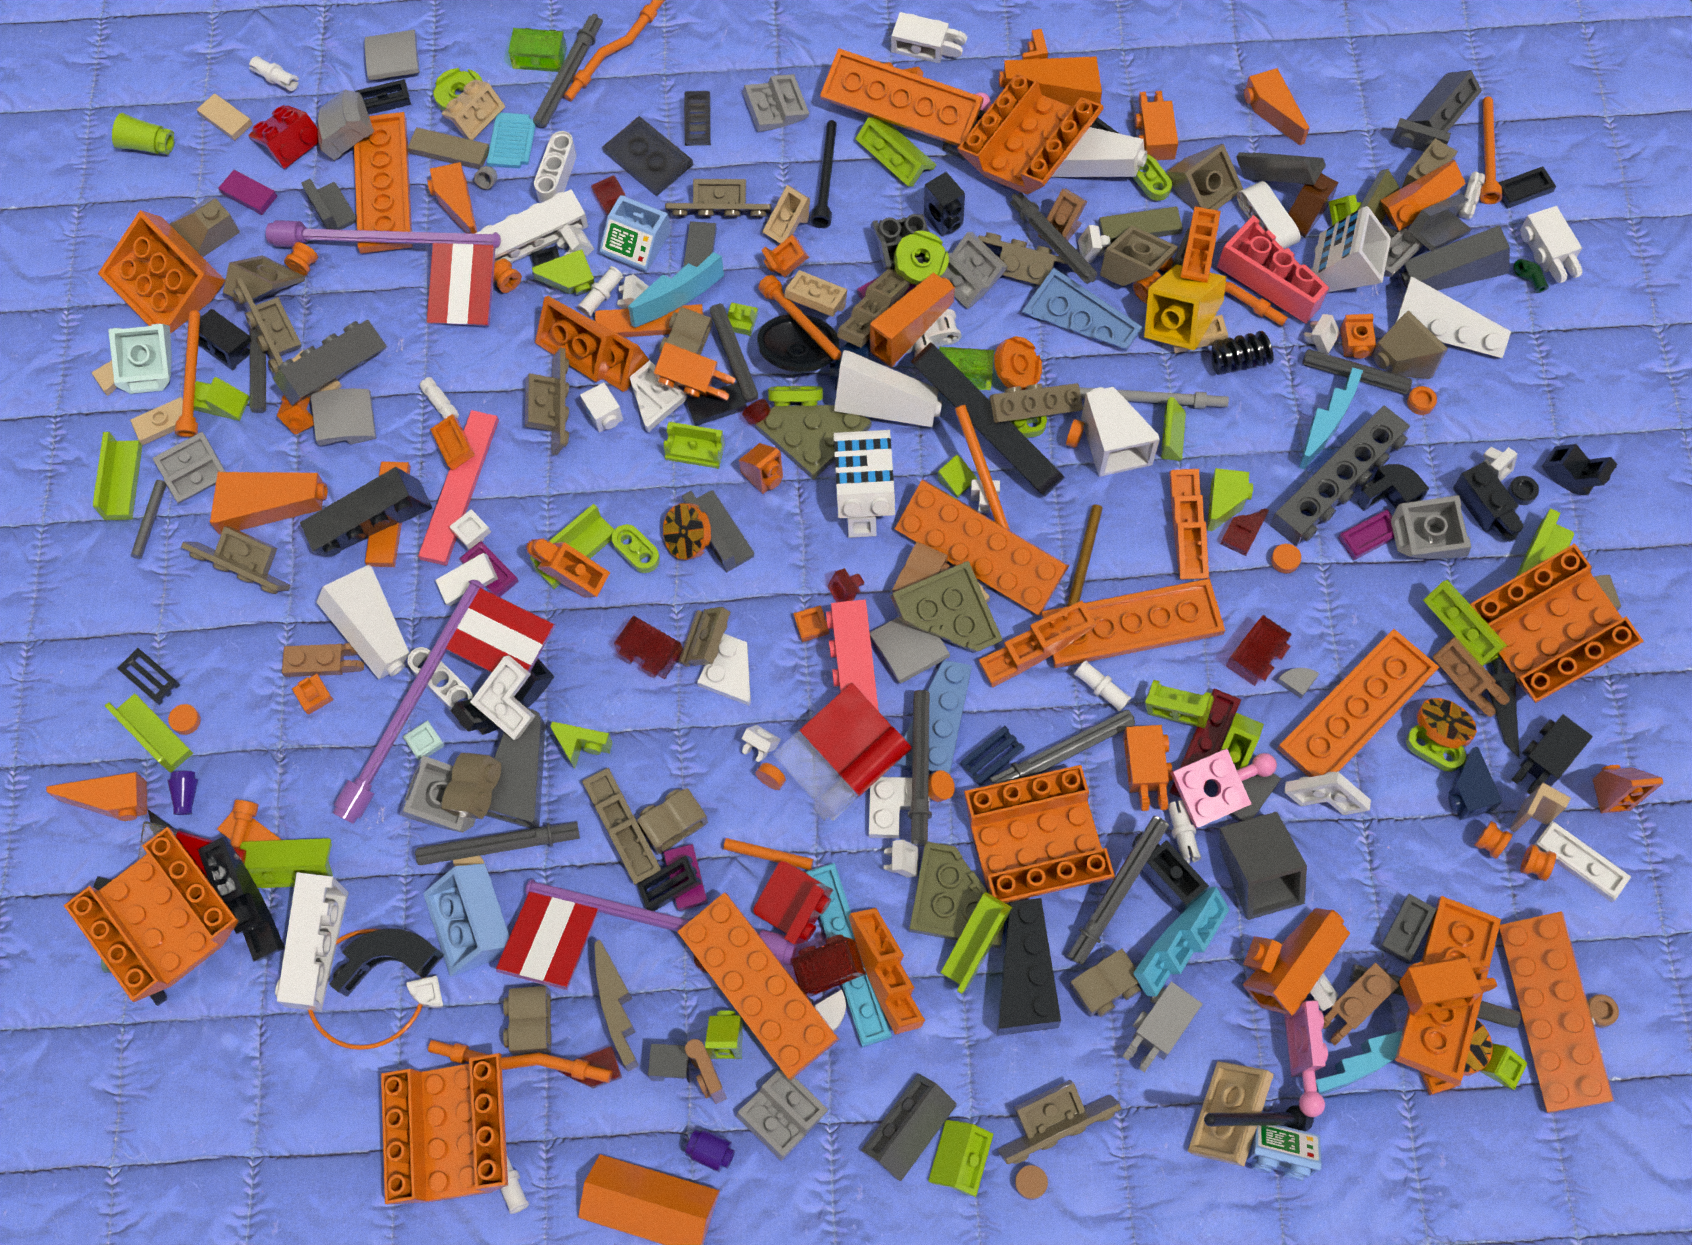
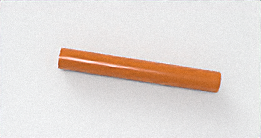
M729 838L725 839L723 847L724 850L777 863L787 861L795 867L806 870L812 869L814 861L812 858Z

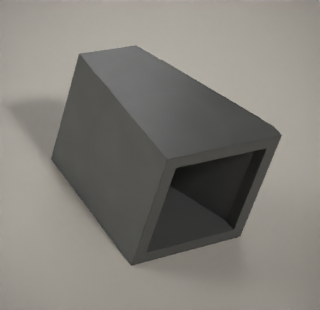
M1278 812L1259 815L1255 818L1231 823L1220 828V850L1247 920L1305 904L1307 865Z

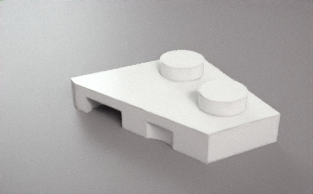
M650 360L630 376L645 429L648 432L687 399V394L677 385L669 388L658 383V378L654 376L656 366Z
M723 633L718 647V655L714 659L713 664L705 665L697 682L698 687L749 706L751 696L747 642Z

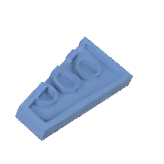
M1054 267L1022 311L1026 316L1125 351L1129 349L1143 329L1141 325Z
M943 660L928 689L930 693L929 774L942 770L950 775L972 665ZM913 721L904 736V739L911 745L912 749L893 767L912 770Z

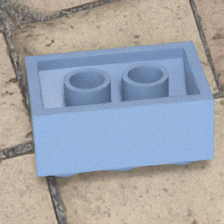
M474 864L453 867L423 893L442 953L445 954L444 959L450 976H456L497 960L502 956L510 937L486 865Z

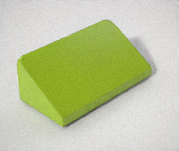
M1169 397L1164 411L1161 457L1162 459L1180 461L1183 458L1186 412L1174 397Z

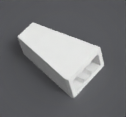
M1089 127L1052 177H1135L1140 166L1143 167L1147 160V151L1144 150V139Z
M843 350L834 411L928 427L933 426L934 416L940 417L942 401L937 400V388L853 352Z
M367 565L323 586L316 603L376 677L380 680L387 675L395 676L405 667L404 662L409 651L372 567Z

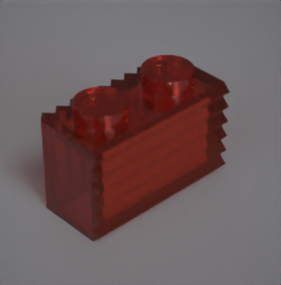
M634 615L614 642L618 652L617 656L628 664H631L633 661L642 666L641 670L652 678L658 675L666 679L680 659L683 651L682 644Z
M1262 615L1229 657L1226 667L1254 686L1260 679L1265 682L1275 669L1271 665L1276 658L1282 660L1290 650L1291 645L1288 644V641L1292 634L1267 618L1266 615Z
M836 935L826 939V944L817 949L816 946L803 948L798 951L799 956L791 959L798 985L806 996L809 997L866 975L855 940L843 935Z

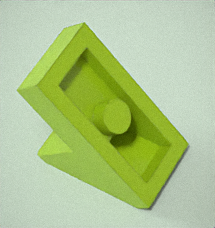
M217 377L213 378L211 384L196 381L194 410L240 421L250 397Z
M552 721L550 727L574 769L576 768L581 748H584L585 752L594 755H600L601 752L610 754L613 742L609 733Z

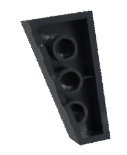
M394 467L301 521L300 524L312 551L324 557H331L377 532L397 523L407 521L433 508L420 480Z
M1041 898L1010 902L1012 909L1007 921L997 1036L1059 1028L1061 1016Z

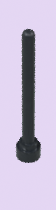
M834 120L827 122L818 203L811 211L810 223L816 228H827L831 225L832 212L828 207L837 129V123Z
M1293 1105L1285 1112L1208 1113L1204 1117V1122L1210 1127L1286 1125L1289 1128L1308 1131L1313 1125L1314 1117L1304 1115L1299 1105Z

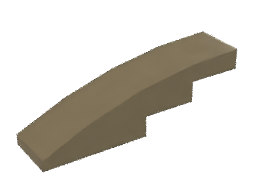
M887 269L867 287L865 297L853 307L851 317L839 327L837 337L861 348L870 339V323L900 300L911 283L899 276L895 269Z
M609 767L583 780L582 783L634 885L660 871L661 868Z
M601 940L595 942V965L601 1006L611 1038L625 1068L629 1072L639 1066L625 1039L636 1032L622 1007L623 1004L632 1000V997Z

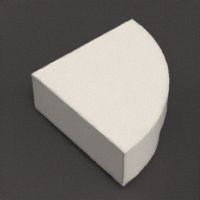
M437 976L406 982L410 995L419 1004L429 1008H443Z
M842 990L815 1005L833 1031L839 1028L845 1016L846 1001Z

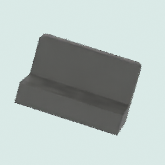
M310 178L301 182L308 199L326 229L342 230L357 222L354 212L335 182L318 190Z

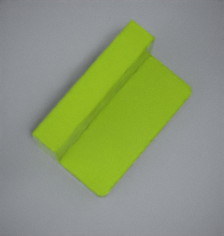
M946 1120L929 1176V1182L935 1185L950 1187L965 1195L976 1197L994 1134L971 1123Z

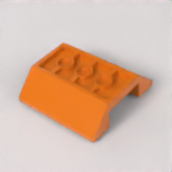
M1016 73L957 149L985 178L1028 195L1045 186L1103 111L1104 107L1083 97L1078 100L1074 107L1042 95L1037 80Z
M1575 543L1470 604L1506 643L1507 646L1498 655L1508 670L1515 672L1516 682L1535 704L1644 642L1627 616L1621 617L1591 574V565Z
M1081 765L964 791L971 833L986 888L990 895L1002 902H1013L1115 878L1107 848L1102 849L1088 804L1089 789Z
M168 826L142 845L147 854L100 890L88 886L63 905L132 1002L173 986L223 947L238 923V919Z
M500 1053L469 1058V1064L423 1072L414 1069H404L381 1073L385 1204L436 1202L492 1193L508 1186L502 1058Z

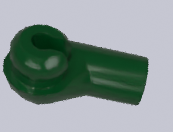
M1525 259L1515 261L1513 265L1514 273L1523 279L1531 281L1536 293L1544 292L1549 288L1538 264Z

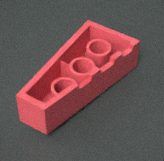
M1253 215L1223 247L1217 268L1307 324L1321 308L1329 287L1305 264L1300 265L1294 259L1295 254L1289 248L1284 249L1275 241L1276 236L1270 230L1265 231L1259 225L1260 221Z
M866 599L831 603V611L826 612L827 628L833 629L834 640H829L831 658L836 657L838 668L832 669L834 687L840 686V692H842L852 682L878 710Z

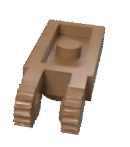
M1453 637L1432 656L1470 701H1474L1487 716L1492 717L1496 710L1481 695L1486 690L1503 705L1510 701L1509 696L1495 683L1496 680L1456 637Z
M350 643L343 645L284 646L282 674L285 677L314 676L315 674L319 676L343 675V673L363 671L364 662L360 660H344V656L359 655Z
M1376 962L1335 1001L1334 1005L1331 1006L1332 1009L1324 1016L1323 1029L1329 1026L1337 1014L1347 1022L1332 1035L1330 1041L1334 1045L1338 1044L1352 1028L1355 1030L1399 986Z

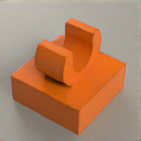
M318 674L298 682L297 686L292 688L308 715L334 700Z

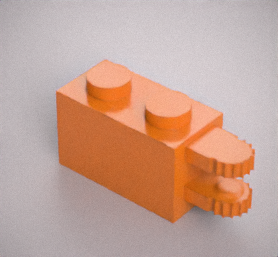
M1155 91L1154 102H1148L1146 92H1139L1140 110L1139 113L1135 114L1134 123L1135 129L1140 130L1138 138L1144 139V150L1147 151L1148 155L1154 157L1156 161L1175 159L1178 137L1172 101H1164L1162 91Z
M667 342L663 346L654 370V376L658 378L659 384L669 388H673L674 385L685 388L684 393L699 398L700 394L706 397L709 394L727 401L729 394L726 391L711 387L713 378L725 384L733 385L735 382L734 377L717 371V361Z
M540 538L538 540L532 539L526 543L527 553L540 562L538 569L583 598L597 597L610 574L608 570L565 542L551 543L547 539Z
M1162 725L1126 727L1123 742L1129 793L1139 792L1141 811H1148L1150 806L1148 792L1157 791L1160 810H1167L1168 798L1166 787L1169 781L1173 779L1170 773L1173 771L1172 764L1166 762L1165 752H1169L1168 735H1163Z
M1454 957L1443 958L1435 964L1426 965L1424 962L1412 964L1407 968V971L1399 981L1412 1016L1472 1006L1482 992L1490 991L1497 987L1494 978L1476 979L1475 974L1483 973L1489 969L1490 966L1487 960L1469 962L1468 958L1455 960Z

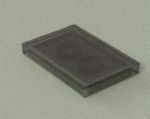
M640 116L602 146L603 153L656 197L694 165L693 159Z

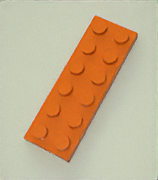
M840 48L837 50L820 94L821 100L958 147L973 129L984 101L981 96Z
M404 112L369 116L374 132L354 145L357 230L412 232L407 118ZM358 242L360 254L413 247V244Z
M921 480L895 527V530L915 542L922 543L947 554L948 561L955 566L969 561L977 579L1037 615H1041L1069 567L1068 564L926 480Z
M1210 578L1084 603L1096 626L1053 654L1052 660L1054 667L1059 668L1083 663L1085 660L1090 662L1224 635L1225 627ZM1067 607L1042 611L1041 618H1046Z
M1393 629L1284 739L1277 750L1308 777L1324 775L1327 772H1339L1438 670L1439 666L1398 631Z
M726 892L677 931L789 1080H792L840 1040Z
M1441 896L1436 904L1437 910L1432 919L1421 962L1429 965L1435 964L1446 957H1454L1455 960L1468 958L1469 962L1487 960L1490 966L1501 919ZM1489 969L1483 973L1475 974L1476 979H1486ZM1483 992L1472 1006L1419 1016H1412L1409 1008L1395 1061L1458 1086L1463 1078Z
M1560 911L1501 924L1499 929L1547 1113L1615 1102L1563 912Z

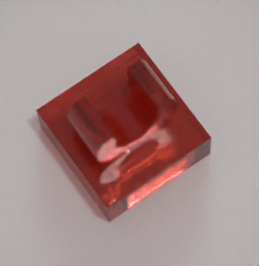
M844 568L835 571L827 587L836 602H846L855 599L856 595L860 593L859 586L864 585L865 582L860 574L850 577Z

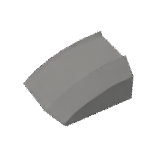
M343 90L319 110L317 128L321 151L334 161L356 143L374 132L363 98L358 92Z
M1460 496L1399 504L1391 519L1397 551L1409 557L1425 559L1468 556L1471 543L1469 537H1467L1462 516Z
M423 755L413 774L401 807L400 816L462 833L473 827L476 820L475 818L454 816L442 809V798L445 789L452 781L453 766Z

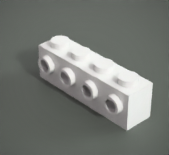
M572 189L566 192L555 194L547 201L533 204L529 209L521 213L509 215L505 220L495 225H488L475 234H494V232H497L501 237V244L496 248L495 262L500 259H507L510 263H513L530 255L531 252L558 242L562 236L560 230L566 224L583 230L588 228V223L584 210Z

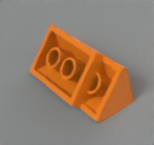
M550 296L544 297L535 343L553 355L556 354L560 347L565 348L566 358L569 359L570 366L595 382L604 379L619 390L627 391L631 386L630 376L649 361L642 349L637 344Z
M599 1154L584 1182L578 1218L662 1245H703L720 1190Z

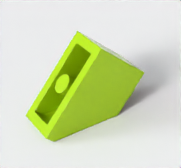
M582 249L532 267L534 279L568 294L575 292L576 295L584 294L591 290V286L594 283V277Z
M1215 468L1211 479L1207 531H1214L1242 511L1246 500H1251L1253 483H1249V472Z
M1239 713L1235 714L1220 751L1228 749L1236 770L1248 765L1264 726L1263 723Z
M718 1011L717 1016H709L705 1049L710 1058L742 1059L743 1020L741 1016H736L734 1011Z

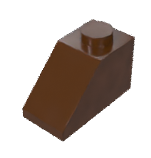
M1322 173L1314 185L1305 184L1288 213L1298 227L1300 235L1305 238L1329 206L1328 201L1333 200L1339 183Z

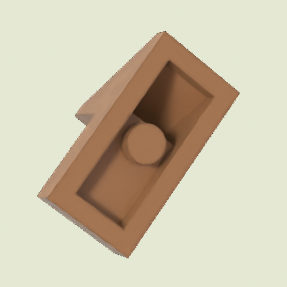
M1066 188L1062 189L1047 219L1069 240L1082 224L1078 219L1087 201Z

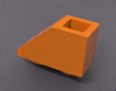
M759 443L739 459L741 474L762 494L769 489L776 488L781 483L783 478L781 452L777 448Z

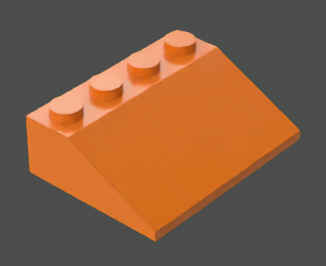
M142 210L138 212L98 272L149 326L153 324L170 326V334L189 320V312L191 310L200 311L210 303L225 282V279L163 217Z

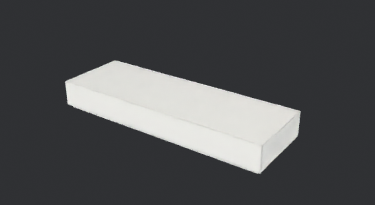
M1553 821L1548 824L1534 844L1543 852L1549 850L1555 852V862L1610 902L1616 900L1631 878L1630 875Z

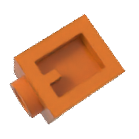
M1042 29L1032 30L1031 41L1027 42L1028 52L1022 54L1021 60L1048 58Z

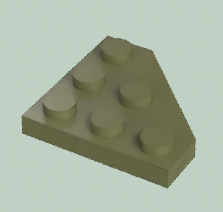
M835 405L774 406L755 423V429L814 480L835 461L834 433L868 431L872 427V422L866 416L834 411Z
M969 561L890 594L901 622L975 653L1003 641Z
M928 841L925 844L909 932L958 941L979 900L987 892L984 885L968 867L955 846ZM1004 924L991 947L1000 949Z

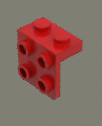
M288 105L276 108L272 112L273 116L266 121L258 122L253 126V131L249 134L252 141L266 146L283 169L319 142L317 127L309 115Z
M781 861L775 868L753 911L758 917L785 932L786 936L784 939L794 945L801 944L805 941L807 942L816 929L814 924L819 915H822L831 902L829 897L833 889L787 861Z

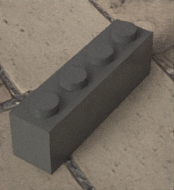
M368 319L360 324L357 321L352 322L343 329L345 333L340 336L334 333L322 341L323 345L315 349L314 346H311L300 353V359L294 362L290 358L277 367L279 372L273 377V380L292 406L375 358L387 347Z

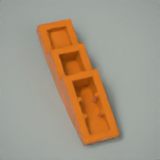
M1194 207L1180 278L1208 282L1221 211Z
M1199 469L1170 470L1171 507L1179 579H1209L1206 521L1204 522L1203 495H1200Z
M1081 600L1031 624L1029 631L1004 642V648L979 659V665L993 688L1068 646L1094 628L1096 623Z
M877 908L850 913V924L868 979L895 1035L921 1028L925 1019L911 997L914 986L901 965L904 954Z

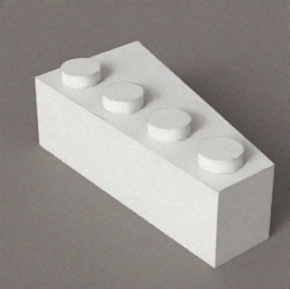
M298 872L296 874L281 977L277 982L275 990L277 1002L284 1007L322 1012L337 947L336 941L339 938L349 894L332 876Z

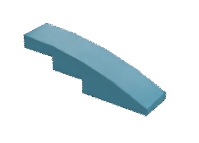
M713 252L698 267L688 263L672 278L665 275L660 276L628 305L631 325L636 328L658 319L687 304L709 289L724 276L722 256Z
M1352 367L1344 390L1334 389L1327 410L1317 408L1310 426L1299 468L1305 469L1324 449L1337 431L1355 395L1363 370Z
M1217 887L1208 889L1165 930L1134 971V976L1147 996H1158L1170 974H1181L1194 952H1205L1230 910Z
M1402 1031L1367 1039L1361 1044L1362 1055L1340 1060L1335 1065L1337 1075L1316 1080L1317 1092L1323 1095L1344 1088L1375 1073L1396 1058Z

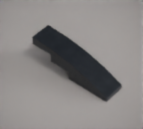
M221 837L198 849L209 882L238 919V923L234 928L235 933H243L253 962L260 961L285 949L275 922L259 889L228 839Z

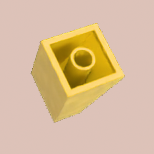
M1176 264L1148 289L1144 338L1195 350L1224 302L1227 276L1210 272L1207 283L1180 278L1182 265Z

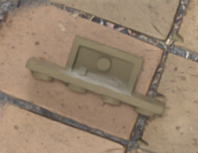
M693 179V203H665V209L668 212H672V216L678 217L687 216L688 212H698V216L712 217L714 212H724L726 217H739L740 212L750 213L751 217H766V213H772L771 204H746V179Z
M986 232L985 237L978 236L983 243L1002 248L1000 259L1008 266L1002 274L1003 276L1041 286L1053 269L1055 262L1067 265L1060 256L1052 255L1053 249L1037 246V249L1034 250L1026 248L1027 242L1012 239L1011 243L1001 241V235Z
M242 277L237 278L236 288L233 289L235 298L239 305L244 304L247 310L245 313L246 320L250 328H256L259 335L256 337L258 345L262 352L267 351L271 359L268 360V364L275 376L279 372L277 367L283 363L281 355L300 349L301 342L279 297L255 305Z
M561 347L552 359V377L529 373L525 382V427L552 431V455H558L562 448L567 446L569 440V432L565 430V423L569 416V407L565 406V399L569 392V383L566 382L569 359L566 358V349Z
M1042 383L1026 386V390H1021V386L1004 389L1005 393L990 396L995 423L1083 410L1078 383L1044 388Z
M224 526L216 550L199 542H182L181 548L190 551L189 555L203 561L206 559L214 562L213 567L226 572L231 570L238 573L237 578L250 583L255 581L261 584V589L277 594L278 591H289L290 584L268 574L278 548L237 529Z
M1068 1080L1014 1107L1025 1136L999 1148L998 1152L1006 1164L1021 1163L1029 1157V1154L1039 1149L1046 1150L1052 1148L1058 1143V1140L1068 1135H1078L1086 1130V1126L1096 1121L1103 1122L1111 1119L1115 1112L1122 1108L1112 1095H1107L1084 1107L1075 1084Z

